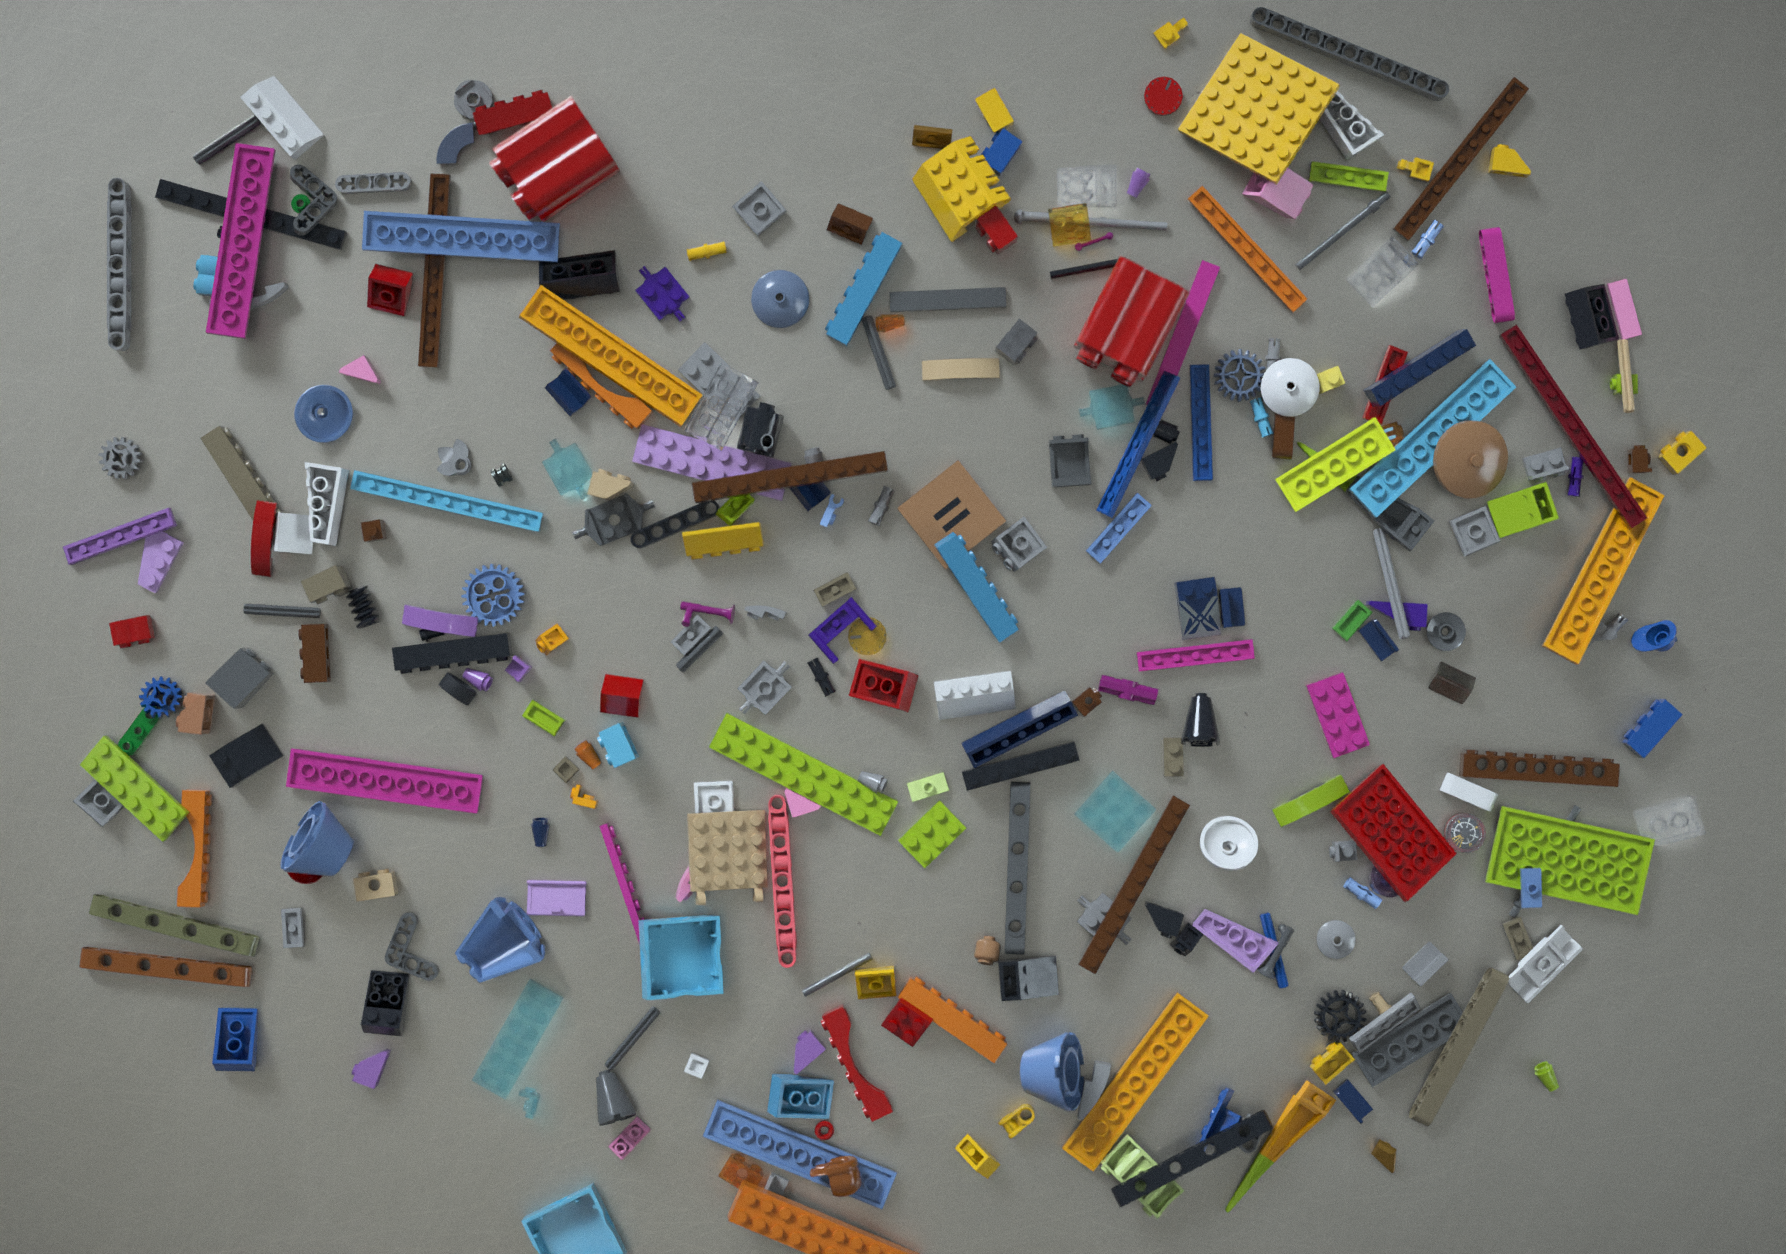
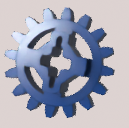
M160 676L159 681L152 678L153 683L151 684L146 681L147 688L140 689L144 695H139V699L142 700L140 705L145 707L144 712L147 714L151 711L150 715L152 718L158 714L159 719H162L164 714L169 718L170 712L176 714L175 707H181L178 701L183 700V697L178 695L182 692L180 688H177L178 684L176 682L171 684L169 677L164 681L162 676ZM158 692L163 696V704L159 700ZM151 706H158L161 709H155Z

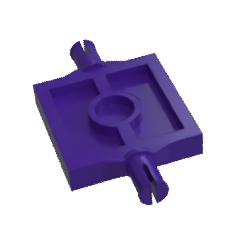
M645 266L642 267L639 272L646 280L635 290L638 296L658 321L670 314H674L679 322L682 319L684 320L686 316H684L679 308L682 303L689 299V295L666 267L652 275Z

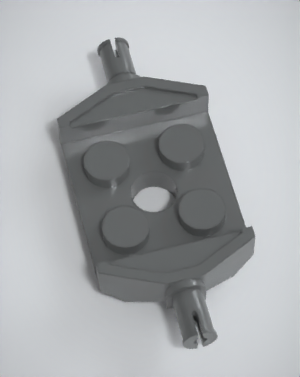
M626 493L623 496L586 509L584 527L572 533L576 535L574 536L575 540L589 535L598 545H605L642 529L644 511L655 508L653 500L638 504ZM614 514L620 518V522L615 526L609 522L610 516Z

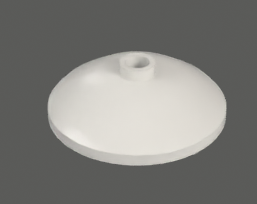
M1286 358L1273 363L1266 370L1262 378L1261 394L1265 404L1273 412L1282 416L1293 417L1307 412L1315 404L1319 395L1320 385L1316 372L1309 364L1299 359ZM1293 383L1294 388L1288 389L1287 384Z
M1223 816L1213 819L1204 827L1200 836V849L1205 859L1213 866L1228 871L1239 870L1254 860L1258 851V838L1253 828L1244 820L1232 816ZM1228 847L1230 851H1226L1224 848Z

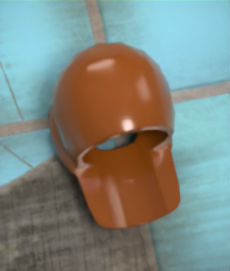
M853 1156L835 1157L828 1163L816 1165L815 1168L810 1170V1177L829 1176L833 1196L836 1197L853 1195L862 1184L858 1160Z

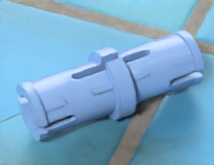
M1433 220L1426 233L1420 236L1421 240L1411 251L1412 254L1416 255L1421 249L1417 257L1422 259L1430 245L1435 243L1434 239L1444 226L1440 223L1434 229L1438 221Z
M1351 877L1347 879L1343 886L1356 895L1357 899L1363 900L1374 909L1378 908L1382 902V898L1373 894L1367 886L1360 885Z

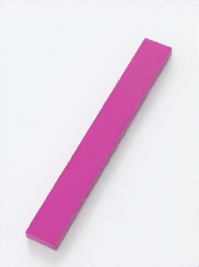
M1204 260L1201 261L1145 405H1148L1164 371L1178 376L1219 272V266Z

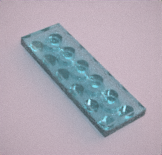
M529 979L472 1081L506 1099L564 997Z

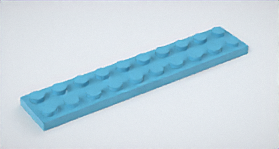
M1491 359L1487 360L1395 446L1396 450L1382 458L1349 491L1374 518L1378 517L1433 465L1435 447L1447 429L1462 421H1481L1516 386Z

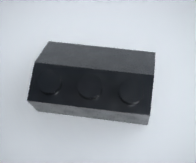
M1605 284L1584 287L1565 293V302L1570 312V321L1574 327L1575 339L1579 350L1619 340Z

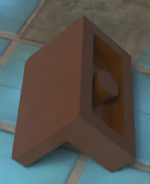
M838 203L831 215L826 230L862 245L873 218Z

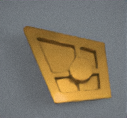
M1379 1139L1371 1154L1391 1173H1394L1397 1149L1388 1142Z

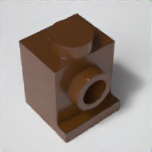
M1635 445L1633 449L1627 450L1628 473L1652 472V468H1648V465L1651 463V456L1648 453V449H1645V445Z
M1088 687L1071 702L1082 716L1085 717L1102 703L1100 700L1102 695L1096 688L1092 690ZM1087 697L1092 698V703L1089 705L1085 703Z

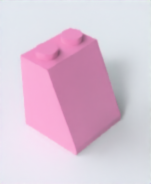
M1287 168L1277 185L1253 172L1242 195L1285 218L1296 219L1302 211L1305 200L1311 194L1313 184Z

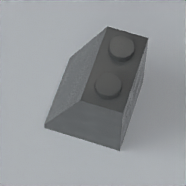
M240 648L205 684L233 709L244 708L274 673L270 671L271 667L262 660L260 662L256 658L257 654L250 648Z

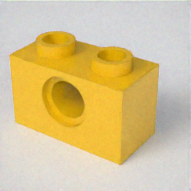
M1682 431L1674 438L1676 441L1672 445L1667 444L1660 450L1662 454L1657 458L1672 475L1682 471L1707 448L1692 431L1686 433ZM1679 446L1683 447L1685 451L1683 456H1679L1677 453Z

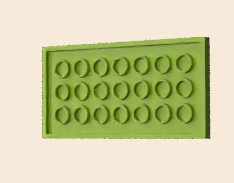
M1502 806L1485 882L1521 890L1520 868H1541L1542 895L1638 915L1655 839Z

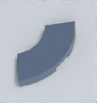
M473 122L455 127L444 137L438 148L436 164L456 163L457 154L460 149L467 144L474 143Z

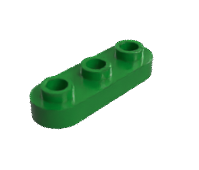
M145 707L118 742V746L128 756L134 755L161 720L158 714L154 718H148L144 712ZM137 727H140L142 730L140 734L136 733ZM125 743L130 744V748L128 750L124 747Z

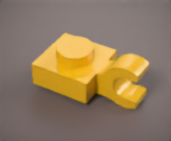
M1184 17L1173 26L1170 22H1167L1156 30L1153 35L1165 50L1180 39L1178 32L1187 27L1188 22Z
M1417 157L1414 158L1413 162L1401 159L1398 161L1397 169L1410 171L1409 177L1428 182L1434 162Z

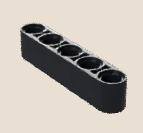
M716 501L694 505L635 531L631 535V543L636 548H646L716 517L717 515L715 514L720 506ZM710 503L716 506V511L713 514L706 512V506ZM691 511L698 513V519L694 522L688 519V514ZM673 519H679L681 523L680 527L676 530L670 526ZM655 527L662 528L663 533L660 537H654L653 529ZM639 534L645 537V542L642 545H637L635 542V538Z

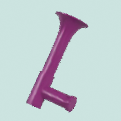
M682 601L680 610L686 611L681 624L689 627L693 612L722 616L727 618L730 624H732L735 615V604L731 608L720 609Z

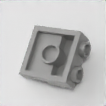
M1025 517L991 541L993 551L998 555L1001 554L1004 558L1003 563L1008 570L1012 569L1013 572L1047 548Z

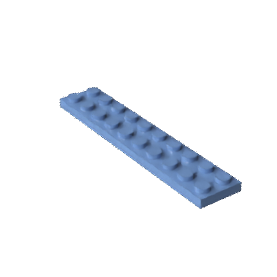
M364 211L362 250L558 263L560 223Z
M717 1100L703 1134V1137L830 1189L828 1175L810 1177V1170L815 1168L816 1165L828 1163L835 1157L853 1156L858 1160L862 1184L856 1193L849 1196L880 1209L884 1207L897 1174L893 1170L720 1100Z

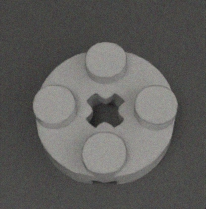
M466 80L456 88L454 105L457 111L466 118L474 120L472 112H476V107L486 105L487 108H490L494 104L491 90L481 81ZM470 95L478 96L476 104L469 103Z

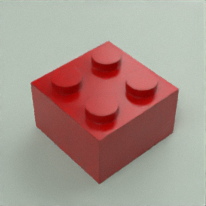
M996 205L976 219L975 229L981 237L985 236L987 239L986 245L992 253L996 252L999 255L1017 242L1018 235Z

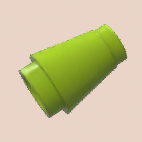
M1548 1061L1537 1064L1534 1068L1535 1075L1548 1091L1551 1092L1558 1089L1559 1085L1553 1066Z

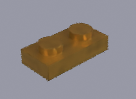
M914 125L912 145L944 149L951 144L953 129Z

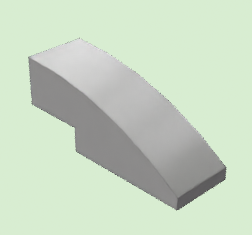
M1095 1060L1092 1079L1084 1078L1083 1093L1077 1114L1078 1119L1082 1120L1099 1100L1109 1077L1110 1063Z

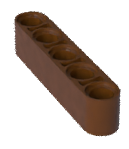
M1288 383L1287 388L1293 389L1294 384ZM1275 413L1272 447L1273 459L1292 460L1295 416L1287 417Z

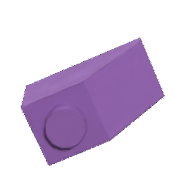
M805 1030L797 1037L794 1073L796 1075L826 1050V1046L812 1030L808 1033Z
M383 1050L362 1060L359 1064H355L351 1073L354 1075L352 1081L375 1089L378 1086L391 1050Z

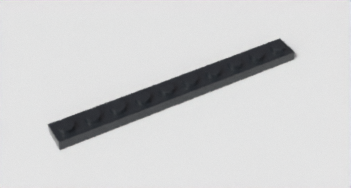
M160 179L155 195L157 199L224 217L227 197ZM266 209L263 229L342 251L347 234L346 231L318 223L308 234L298 235L293 228V222L296 217ZM306 220L303 224L299 223V228H306V222L308 220Z

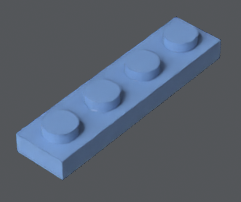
M1136 493L1086 552L1101 564L1152 505Z

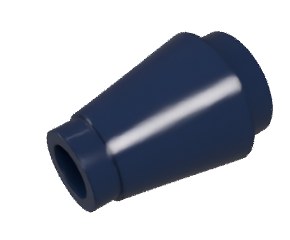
M533 818L531 828L535 846L545 847L547 846L550 827L548 818Z

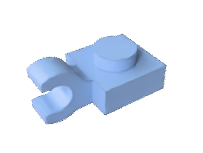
M834 494L830 496L829 504L820 522V525L828 528L829 524L833 525L837 516L834 514V511L844 503V499L841 498L840 503L835 504L833 502Z

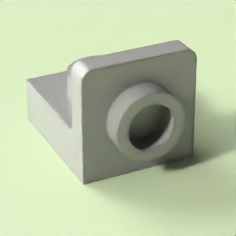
M1354 840L1332 842V846L1329 847L1330 858H1333L1334 862L1357 860V844Z

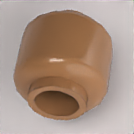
M984 936V939H979L976 942L974 957L978 960L979 964L992 966L993 963L999 960L1001 945L995 941V937Z

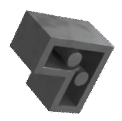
M1018 319L1011 330L1006 333L996 346L995 352L1012 365L1015 362L1020 363L1027 353L1025 349L1028 346L1032 348L1038 340L1035 337L1038 332L1021 319Z

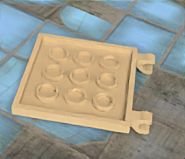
M765 810L687 813L690 891L696 892V905H706L705 891L753 888V901L763 902L762 888L768 887Z

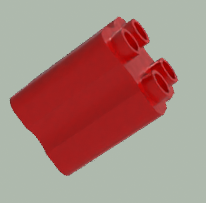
M571 96L492 148L497 157L489 162L507 188L514 184L517 185L519 190L511 194V197L529 221L539 216L545 222L620 172L615 161Z
M1120 256L1073 346L1079 351L1076 360L1095 370L1100 362L1112 367L1114 370L1110 377L1127 387H1131L1135 380L1143 382L1190 292L1180 285Z

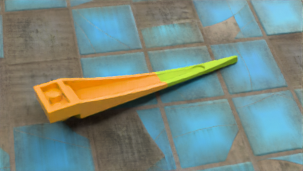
M1308 1080L1305 1081L1299 1092L1292 1096L1225 1208L1227 1213L1232 1210L1275 1161L1327 1115L1336 1102L1335 1098Z

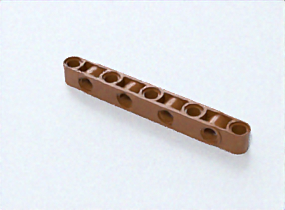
M93 947L81 948L79 964L80 968L238 987H250L252 967L246 965ZM106 955L111 957V965L105 962ZM144 960L150 962L149 970L144 968ZM183 964L188 966V974L182 972L181 967ZM221 969L226 970V979L220 976Z

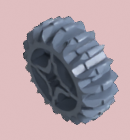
M1242 349L1238 350V355L1235 354L1234 350H1231V357L1225 353L1223 356L1226 361L1219 359L1218 363L1222 366H1215L1214 368L1220 371L1213 374V377H1219L1220 379L1215 381L1214 384L1218 385L1221 383L1222 386L1218 388V391L1220 392L1225 389L1226 392L1223 396L1226 397L1230 393L1231 401L1234 400L1235 396H1237L1238 402H1241L1242 396H1244L1245 401H1248V394L1254 398L1256 396L1254 390L1261 392L1258 384L1261 385L1262 380L1260 378H1263L1264 373H1260V371H1263L1265 366L1258 367L1262 360L1259 359L1255 362L1256 354H1253L1251 358L1248 357L1250 354L1249 350L1244 355H1242ZM1237 360L1235 371L1225 372L1226 366L1230 362ZM1243 361L1249 363L1255 373L1245 370ZM1239 369L1246 375L1241 378V381L1234 375L1239 372ZM1225 378L1235 382L1237 391L1228 386ZM1255 379L1252 387L1243 391L1244 381Z

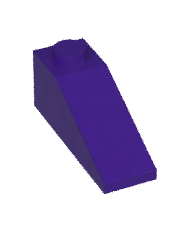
M1366 601L1367 606L1395 621L1390 602ZM1402 603L1410 631H1421V627L1427 626L1428 604Z

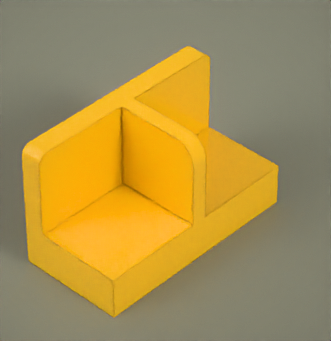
M995 88L975 99L984 120L987 121L994 133L1014 124L1013 118Z

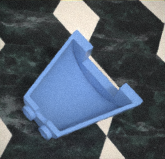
M497 897L488 904L455 954L460 963H466L470 967V975L481 983L542 961L545 956V946L540 944L539 939L542 936L527 913L513 901L508 903L506 898Z

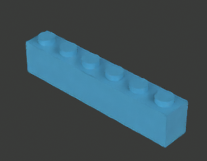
M883 232L880 236H875L871 244L874 246L871 253L867 252L862 260L865 264L861 270L857 269L853 277L855 280L853 286L847 287L843 295L846 297L843 304H838L834 311L837 314L833 321L829 320L825 328L828 337L846 347L902 247V242Z
M952 532L934 544V546L994 637L1000 643L1019 630L1016 626L1018 621L1012 613L1008 614L1006 611L1008 606L1003 598L998 599L996 596L997 589L992 582L988 583L985 579L987 574L982 566L977 567L974 561L977 560L971 550L967 552L964 545H966L963 537L960 534L957 536Z

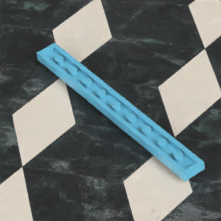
M354 470L350 489L536 532H540L544 514Z

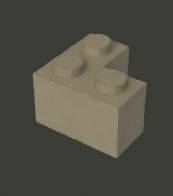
M334 565L300 581L310 603L316 602L317 605L327 601V597L330 595L343 596L349 593L348 589L353 587L344 566Z

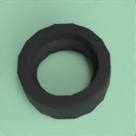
M449 672L445 674L439 683V686L444 691L465 705H469L477 695V692L472 687Z

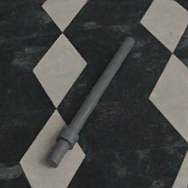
M1386 191L1376 200H1371L1366 204L1367 207L1296 263V267L1299 270L1304 268L1369 214L1379 210V206L1391 197L1390 194Z

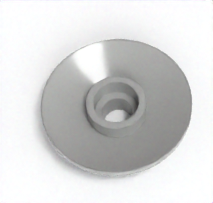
M1332 920L1326 922L1318 931V948L1329 958H1344L1352 952L1355 946V933L1343 921ZM1340 937V943L1335 944L1334 938Z

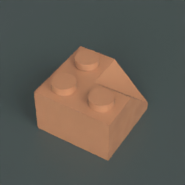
M187 693L183 700V707L185 709L176 718L178 732L200 735L210 734L215 695Z

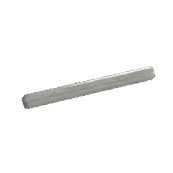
M1382 528L1375 529L1373 534L1399 639H1407L1410 636L1385 531Z

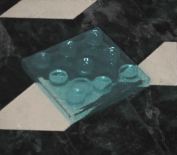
M1111 771L1074 815L1118 853L1154 813L1156 808L1114 771Z

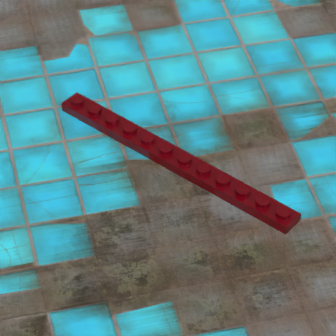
M1517 324L1499 336L1629 530L1646 520L1647 516Z

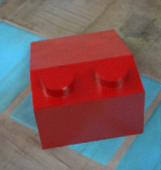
M859 659L849 696L909 712L919 675Z

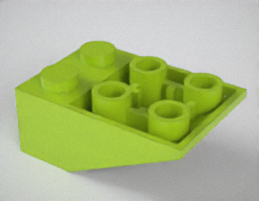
M1547 482L1487 501L1499 538L1559 519Z

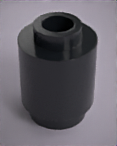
M1161 419L1153 435L1155 438L1171 444L1172 441H1177L1180 431L1177 430L1178 426Z

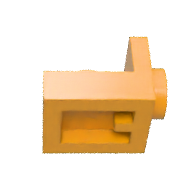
M557 623L539 635L535 642L538 650L542 653L544 652L547 656L569 638Z
M577 784L576 788H572L570 798L573 799L572 804L593 809L597 808L598 800H594L595 796L583 794V797L580 796L582 785Z

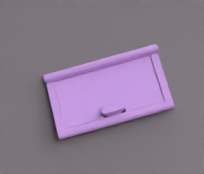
M527 880V915L585 916L586 881Z

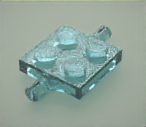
M1122 384L1089 391L1090 407L1079 409L1080 417L1092 415L1095 420L1096 430L1134 423V406L1145 405L1144 397L1132 399L1128 387Z
M553 439L549 444L553 448L554 453L551 457L542 461L561 496L569 491L576 490L582 500L588 496L583 485L591 479L593 472L577 443L561 448L557 439Z

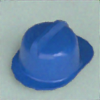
M1668 620L1646 625L1634 632L1631 643L1636 650L1642 652L1652 650L1659 652L1668 651L1677 642L1676 625Z

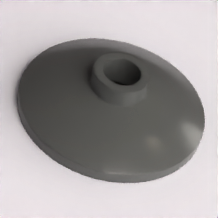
M1439 613L1428 623V640L1439 650H1454L1465 639V624L1459 616L1453 613ZM1443 628L1448 629L1447 635L1442 634Z

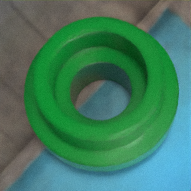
M298 194L293 197L291 206L295 212L300 214L311 201L306 195ZM300 200L304 202L302 207L297 205Z

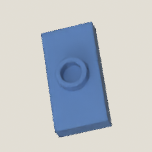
M1520 868L1521 907L1541 908V868Z

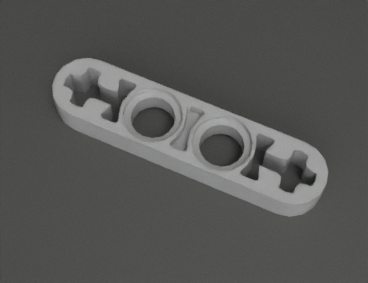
M404 172L342 175L335 181L337 190L343 194L405 191L412 184L411 178ZM382 177L388 179V185L384 188L378 186V181ZM391 177L395 181H400L401 177H404L407 182L404 183V186H401L399 183H393ZM363 178L369 181V186L365 189L359 187V181ZM343 180H346L348 183H354L356 189L352 185H348L344 189L340 184L343 183Z

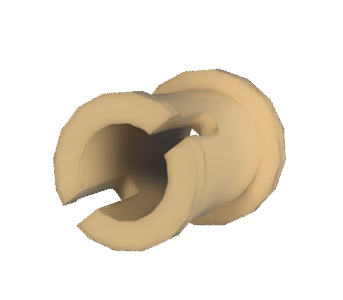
M1379 991L1369 998L1379 1011V1015L1392 1007L1391 1004L1388 1005Z

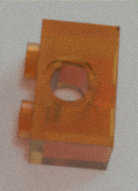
M731 1153L719 1172L718 1177L739 1189L743 1180L758 1186L764 1173L760 1166L754 1163L750 1165L745 1162L746 1159L742 1155ZM745 1169L748 1175L740 1177L737 1174V1170Z

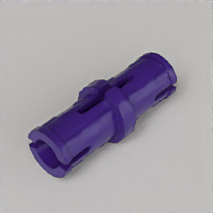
M1572 457L1571 472L1568 474V478H1570L1568 496L1580 497L1581 481L1584 480V475H1582L1584 462L1581 457Z

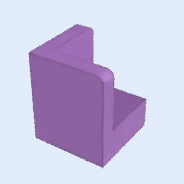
M514 655L513 660L505 671L514 677L515 681L521 682L532 666L518 655Z

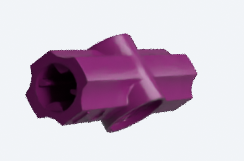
M1107 675L1101 676L1098 691L1116 695L1118 698L1130 701L1136 700L1150 705H1155L1159 690L1140 685L1138 682L1126 679L1120 680Z

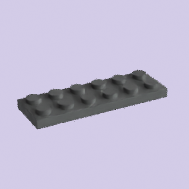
M1449 993L1404 1020L1360 1054L1356 1050L1351 1054L1371 1087H1374L1446 1043L1463 1011L1452 993Z

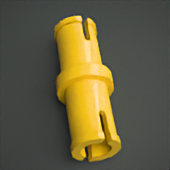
M724 241L710 245L706 243L701 247L686 249L689 261L705 257L709 259L710 256L727 253Z

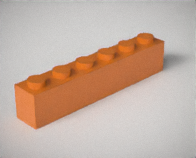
M917 976L915 979L910 977L898 994V998L902 997L933 1018L934 1023L995 1063L1007 1045L1006 1037L998 1031L994 1033L989 1030L990 1026L984 1021L980 1020L977 1022L973 1019L974 1015L966 1009L963 1011L958 1009V1004L950 998L947 1000L942 998V993L937 989L926 987V982Z

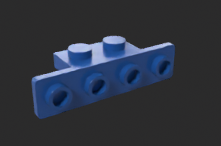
M1225 1088L1219 1094V1102L1212 1109L1209 1116L1211 1119L1208 1125H1205L1202 1129V1137L1199 1142L1242 1120V1116L1227 1109L1234 1093L1233 1089Z

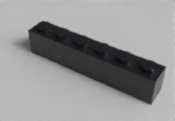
M510 633L392 648L394 670H400L401 674L412 673V669L419 668L420 672L429 671L431 666H439V669L451 668L450 664L458 663V667L468 666L470 661L484 664L489 663L488 659L496 658V662L507 661L509 656H513Z
M1072 741L962 771L966 790L968 791L1080 760L1075 742Z

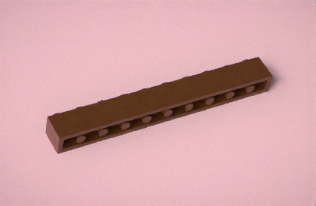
M885 451L693 482L692 488L694 500L697 504L884 473L888 471Z

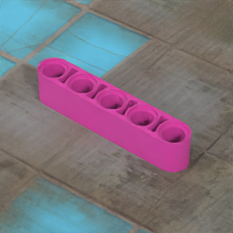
M1500 227L1479 230V241L1493 322L1515 320V311Z

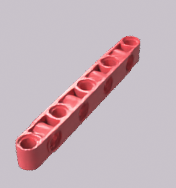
M776 794L770 798L768 804L776 944L779 963L781 966L789 968L795 964L797 958L789 816L785 797ZM775 798H780L783 801V806L779 809L774 808L772 805V801ZM777 837L784 838L785 846H776L775 839ZM779 876L787 877L788 884L785 886L779 885L777 878ZM788 915L791 919L790 923L782 924L780 916ZM785 953H789L793 956V961L786 963L783 961L782 956Z

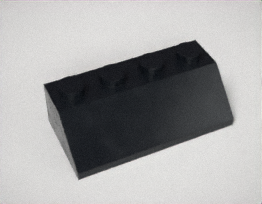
M611 250L558 258V263L539 262V287L540 285L544 286L563 300L620 292L616 252Z

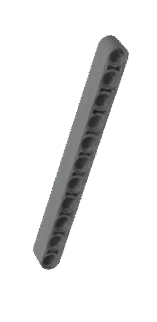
M1257 7L1250 16L1251 25L1259 30L1431 100L1441 101L1449 93V85L1441 79L1267 8ZM1262 14L1264 21H1257L1255 15ZM1273 22H1281L1282 28L1276 29L1273 26ZM1291 29H1298L1300 31V35H1292ZM1309 36H1316L1318 43H1311ZM1327 43H1333L1336 46V50H1328ZM1345 51H1352L1354 57L1347 58L1345 55ZM1363 58H1369L1372 61V65H1365ZM1381 65H1387L1390 72H1382ZM1399 72L1406 73L1407 80H1401ZM1418 79L1425 82L1424 88L1417 85ZM1435 87H1441L1443 95L1436 94Z

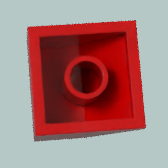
M375 264L368 277L367 307L405 316L412 290L413 273Z

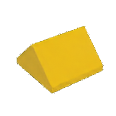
M894 966L855 969L858 1000L896 996Z

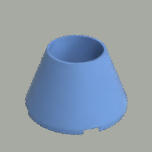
M318 801L310 807L299 821L298 825L300 828L295 836L291 835L285 847L280 863L281 869L285 872L334 876L342 868L352 850L353 838L328 806Z
M1073 1032L1063 1033L1026 1050L1022 1055L1020 1064V1079L1025 1093L1066 1111H1075L1077 1109L1084 1087V1076H1081L1080 1066L1084 1065L1083 1053L1079 1039Z

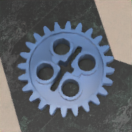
M490 564L489 569L486 565H482L483 571L476 568V575L469 574L472 580H465L468 587H462L464 591H467L466 594L461 595L462 598H467V601L462 603L469 606L466 613L473 612L471 616L478 617V623L484 620L485 626H488L490 621L493 627H496L497 621L500 625H504L503 619L511 622L510 615L517 617L514 611L522 610L518 603H524L520 596H524L525 593L519 591L524 586L517 584L521 579L513 578L515 572L508 574V567L502 571V565H498L496 569L494 564ZM498 578L504 580V586L500 589L495 586V581ZM480 583L486 587L483 594H479L476 589ZM505 589L510 590L508 593L495 596V600L487 598L479 602L477 601V598L490 595L491 591L501 592ZM504 596L510 599L507 607L501 605V599ZM485 602L491 604V610L488 613H485L482 609V605Z

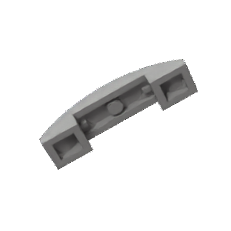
M281 282L265 286L266 294L253 297L251 309L264 306L280 297L289 288L288 284Z

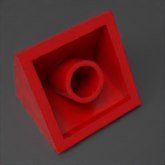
M605 674L600 694V712L638 718L644 679Z

